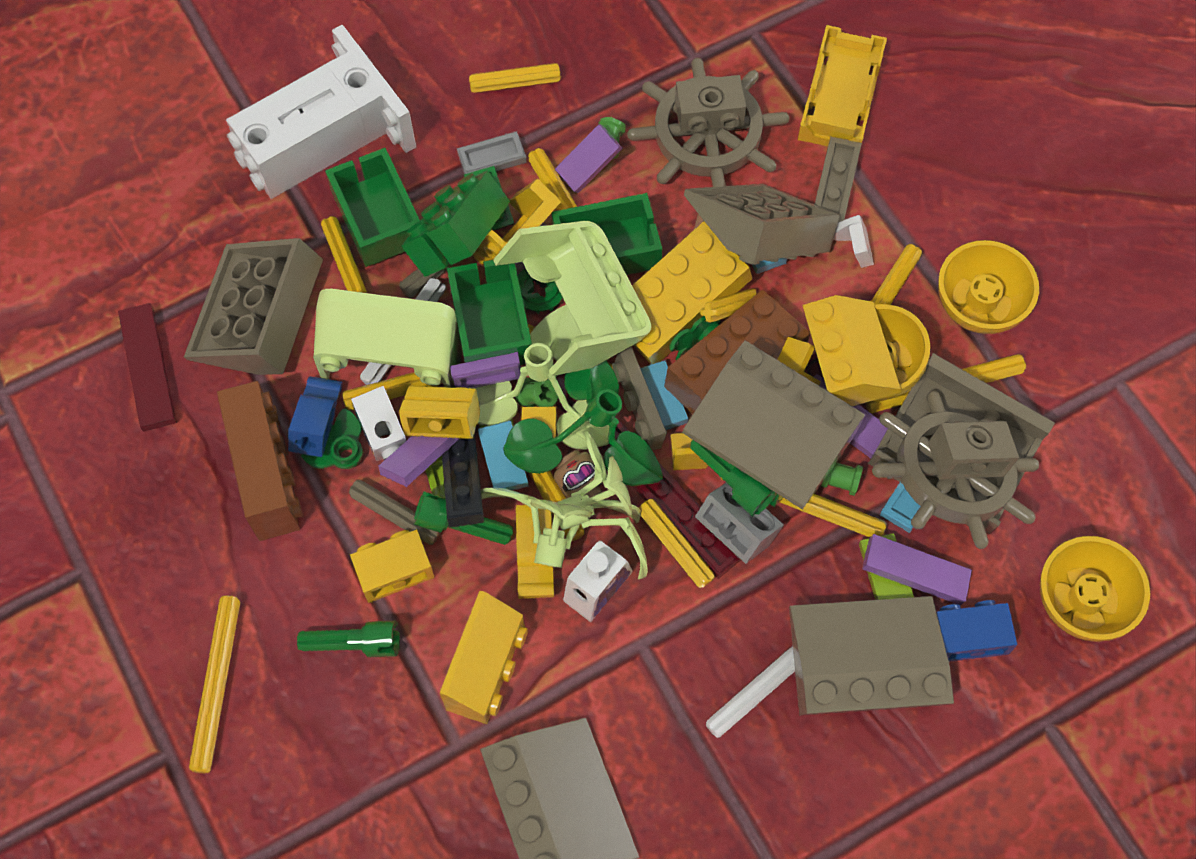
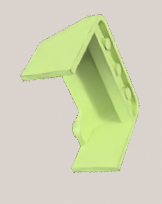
M579 221L519 229L493 259L496 266L523 262L527 272L533 279L543 283L555 281L582 334L570 342L568 350L549 369L551 376L593 368L638 343L651 330L650 319L605 233L593 222Z
M323 289L320 291L316 306L313 358L321 378L329 379L330 373L345 368L348 360H357L414 368L415 374L425 384L439 385L443 383L444 387L455 388L450 366L460 364L462 345L453 308L438 302L339 289Z

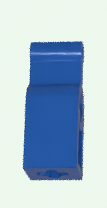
M313 376L308 377L305 391L300 395L288 429L289 452L317 457L323 456L333 425L336 405L342 391L341 381Z

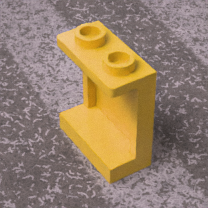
M537 178L510 199V204L522 216L503 238L493 230L489 231L473 254L474 258L484 266L483 261L493 260L519 229L540 226L561 201Z

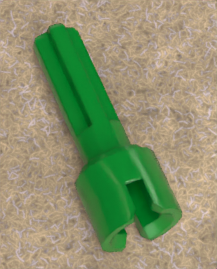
M691 441V450L733 489L732 498L752 517L763 512L774 500L777 493L696 441Z
M424 491L421 494L415 511L414 519L416 521H414L413 525L439 533L449 528L445 497ZM484 517V523L450 528L504 545L510 542L513 534V527L511 525Z
M368 621L363 625L362 629L300 631L297 635V648L300 651L362 650L367 657H396L400 648V633L393 629L397 626L398 622Z

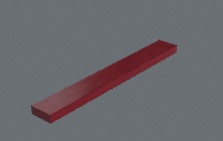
M565 374L556 375V379L568 404L573 408L578 400L573 399L567 393L564 385ZM558 398L555 404L563 413H567ZM619 419L615 429V439L623 431H629ZM608 444L598 447V449L604 456L605 451L612 446ZM659 463L663 476L660 482L632 487L645 501L649 499L656 501L712 570L717 579L721 578L741 559L695 517L701 507Z

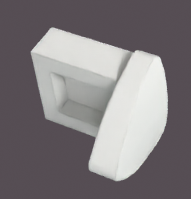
M857 215L837 223L833 240H852L854 254L861 268L874 265L867 229L861 216Z

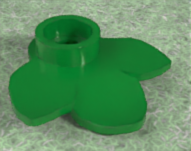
M703 316L694 322L692 328L680 331L669 345L671 352L679 350L676 360L719 326L721 321L717 320L709 323L706 322V318Z
M342 409L335 420V424L332 425L323 456L317 457L302 454V458L310 466L319 469L336 466L340 469H351L357 466L363 457V448L358 441L362 431L360 422L352 412ZM343 451H352V454L349 457H341V453Z

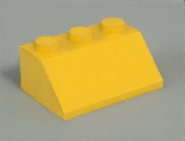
M835 295L802 305L828 392L851 406L901 393L873 302Z
M483 591L478 593L439 693L446 711L487 725L490 715L496 716L498 714L503 695L499 694L503 681L509 682L516 664L515 661H512V657L516 648L522 649L527 637L528 628L524 627V618L521 613Z

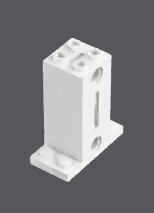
M343 24L332 30L335 42L332 45V49L337 57L336 59L226 119L230 129L227 138L235 149V152H233L235 158L243 169L248 167L251 172L249 176L257 190L261 191L264 189L270 199L386 133L394 145L399 144L405 153L416 148L409 110Z

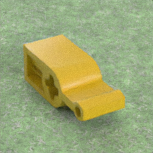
M516 505L518 598L554 597L553 566L534 563L537 544L533 543L534 528L531 508L527 505ZM538 508L541 535H543L544 528L552 529V512Z

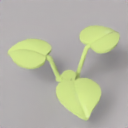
M567 305L550 313L531 332L532 345L524 352L526 366L520 368L521 374L514 390H512L510 381L475 388L480 406V417L477 424L491 426L511 420L518 411L514 397L520 394L526 376L538 382L549 379L563 408L567 411L557 421L558 435L586 412L588 406L586 400H578L572 408L566 400L556 375L551 376L549 369L554 365L553 359L558 361L568 350L570 342L575 337L582 335ZM586 421L562 440L564 444L571 448L588 449L586 441L576 434L578 431L587 430L596 442L597 447L609 444V426L595 427L589 421Z
M587 430L576 432L587 443L589 453L595 465L594 480L581 490L572 493V497L556 503L579 506L591 511V516H593L595 512L592 504L617 495L628 516L632 515L629 492L626 485L622 482L623 477L614 457H609L607 474L604 460L593 437ZM601 482H603L605 488L609 489L591 498L585 495ZM570 515L564 519L560 518L559 525L562 530L582 524L583 529L590 526H620L631 539L639 556L640 570L638 579L647 576L648 566L644 547L629 517L589 519V517Z
M505 488L481 489L482 499L492 497L514 498L531 508L534 528L533 543L537 544L534 563L562 568L565 549L570 550L571 541L580 524L571 527L564 539L565 532L558 530L560 518L564 519L570 515L591 517L592 515L591 511L579 506L557 504L554 501L538 499ZM603 499L592 504L593 508H609L628 516L621 501ZM631 504L632 515L629 517L638 523L641 510ZM538 508L550 510L554 513L552 529L544 528L543 535H541Z

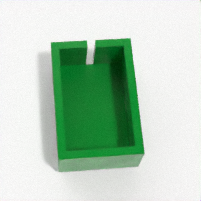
M386 148L358 158L364 181L359 182L352 160L325 170L331 192L365 267L405 252L401 245L409 236L407 231L411 226L420 221Z
M488 170L477 176L471 173L464 177L457 186L452 188L450 185H447L438 191L434 196L436 201L422 211L421 215L423 218L407 231L409 236L401 247L424 277L446 268L449 263L453 265L472 256L510 203V200Z
M647 193L551 213L552 225L579 221H590L597 224L605 233L626 275L649 271L662 259L663 248L656 223H654V216Z
M493 260L483 261L487 283L480 285L477 263L447 268L465 363L518 352L520 365H524V352L532 345L515 263L496 266Z

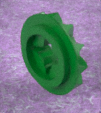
M526 268L517 275L525 311L529 309L537 314L545 310L552 312L558 303L562 304L563 297L555 281L539 282L529 275ZM534 281L541 288L546 287L544 298L538 292L533 293Z

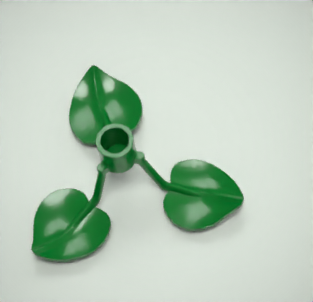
M606 360L590 369L565 373L564 385L567 393L573 399L586 400L588 405L582 417L555 438H553L551 429L544 422L537 419L521 420L509 431L503 447L505 456L516 467L531 473H546L556 468L562 460V453L556 444L564 440L586 421H589L595 427L609 426L608 443L612 447L608 448L603 456L607 472L609 457L613 456L620 468L623 477L622 482L625 485L653 484L663 479L659 462L645 440H642L639 435L630 431H623L615 439V429L619 423L615 416L622 408V400L618 395L619 383L617 377Z

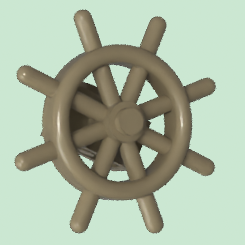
M694 58L691 62L693 78L676 82V85L668 92L650 81L642 85L644 93L660 102L656 111L655 126L631 128L627 133V137L631 141L656 139L659 149L669 161L657 174L658 183L666 184L681 169L693 175L711 177L713 187L726 186L724 175L738 170L749 160L767 172L775 171L777 167L776 162L757 150L761 141L762 129L766 126L787 124L790 117L786 112L762 114L759 104L749 92L750 88L759 79L757 71H749L742 80L740 75L725 77L706 76L703 60L701 58ZM672 113H677L679 123L668 124ZM749 128L748 135L744 141L728 132L729 130ZM692 135L682 147L673 138L675 136ZM718 141L733 150L720 155ZM703 144L706 146L707 156L697 155L694 152Z
M930 391L927 394V401L931 414L919 419L912 427L889 412H884L880 415V423L903 440L898 449L897 463L875 464L872 468V473L877 478L900 477L906 491L921 506L911 520L913 528L918 530L924 528L932 515L945 521L968 524L974 545L979 549H984L988 546L989 540L983 522L997 515L1002 509H1005L1025 524H1032L1035 521V513L1012 496L1017 486L1018 472H1034L1038 470L1039 461L1035 458H1019L1007 421H998L1000 419L999 412L991 409L980 421L964 414L946 412L940 394L937 391ZM933 435L930 440L925 438L927 436ZM917 449L934 461L918 462ZM925 476H937L939 481L934 487ZM984 477H996V486ZM971 486L988 499L976 502ZM951 488L957 490L960 500L947 496Z

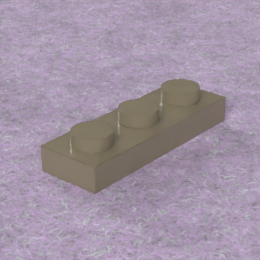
M830 137L814 205L839 214V223L845 219L862 143Z
M630 346L617 354L615 363L612 364L613 371L618 383L621 382L624 389L623 398L625 406L629 412H633L636 419L635 429L637 435L642 440H645L652 450L660 449L666 436V430Z

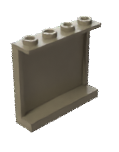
M934 353L929 358L923 376L911 388L895 416L912 427L919 419L931 414L927 401V394L930 391H937L940 394L946 412L964 414L980 421L989 410H996L1000 414L998 421H1007L1019 458H1033L1042 440L1050 433L1055 422ZM887 429L868 464L874 466L878 463H897L898 449L903 439ZM933 435L927 436L925 438L930 440ZM917 449L918 462L934 461ZM1018 472L1017 486L1025 472ZM925 476L935 487L939 481L938 477ZM886 477L887 479L894 478L902 483L900 477ZM984 477L996 486V477ZM971 486L976 502L988 499ZM951 488L947 496L960 500L957 490ZM1002 509L997 515L983 522L986 533L990 534L1000 525L1001 521L999 519L1005 509Z

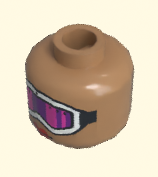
M575 450L563 457L556 466L557 470L554 474V480L566 498L572 497V493L581 490L594 480L595 465L590 453H579L578 450ZM601 482L599 485H597L595 488H593L585 495H588L589 498H591L595 495L602 493L599 486L603 482Z

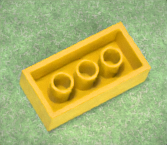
M705 221L632 285L651 322L650 332L633 346L651 365L661 362L671 353L669 350L670 342L680 331L692 328L694 322L703 317L700 314V310L705 308V303L735 294L752 280L750 267L741 261L736 253L726 249Z

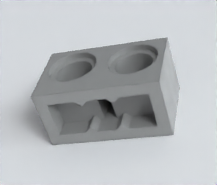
M725 483L708 495L695 517L747 564L770 546L784 524L767 509L759 515L755 514L752 517L732 498L733 489Z

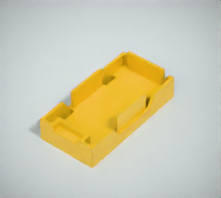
M826 25L813 81L800 125L798 140L827 147L830 137L862 143L887 38L872 35L871 38L841 32L842 28ZM828 56L827 64L823 65L825 57ZM874 66L872 75H869L870 67ZM815 106L813 116L808 115V110ZM858 116H861V120L864 121L863 126L856 125Z

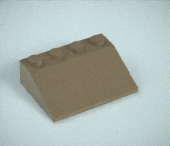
M765 184L685 189L684 192L685 198L726 249L740 255L739 259L741 261L754 265L759 264V261L763 260L778 262L779 258L795 260L797 256L815 257L818 253L829 252L840 216Z
M300 238L226 244L184 358L189 361L257 375L283 374L323 259Z
M745 340L727 362L684 427L682 433L803 510L854 438L865 414Z
M932 596L789 606L799 716L942 706L954 703L950 665Z
M586 718L516 735L480 749L519 859L639 858Z

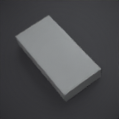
M517 131L457 148V154L464 174L494 166L496 171L527 163Z

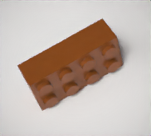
M762 289L670 365L667 369L664 387L694 414L727 362L745 340L777 360L788 337L808 343L811 333Z
M258 381L217 391L247 522L259 541L299 531L297 518L303 517L299 499L295 497L292 487L295 486L292 469L288 466L285 457L288 455L284 437L279 431L278 426L281 425L276 405H273L270 392L263 393Z

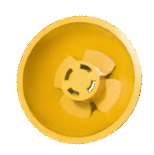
M974 241L958 247L945 259L939 273L938 292L945 311L958 325L975 333L996 334L1016 327L1029 316L1038 300L1039 281L1032 264L1016 249L996 241Z
M876 304L874 306L901 388V393L877 399L887 400L906 393L921 379L930 358V339L923 323L911 312L894 305Z
M1082 536L1062 543L1049 555L1040 576V595L1047 614L1064 632L1082 640L1101 642L1122 637L1142 621L1149 607L1150 586L1144 568L1129 550L1106 538Z

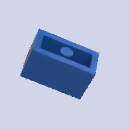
M995 600L978 602L974 607L961 608L959 604H951L939 608V611L936 612L949 662L1009 655L1017 646L1008 603L996 604Z

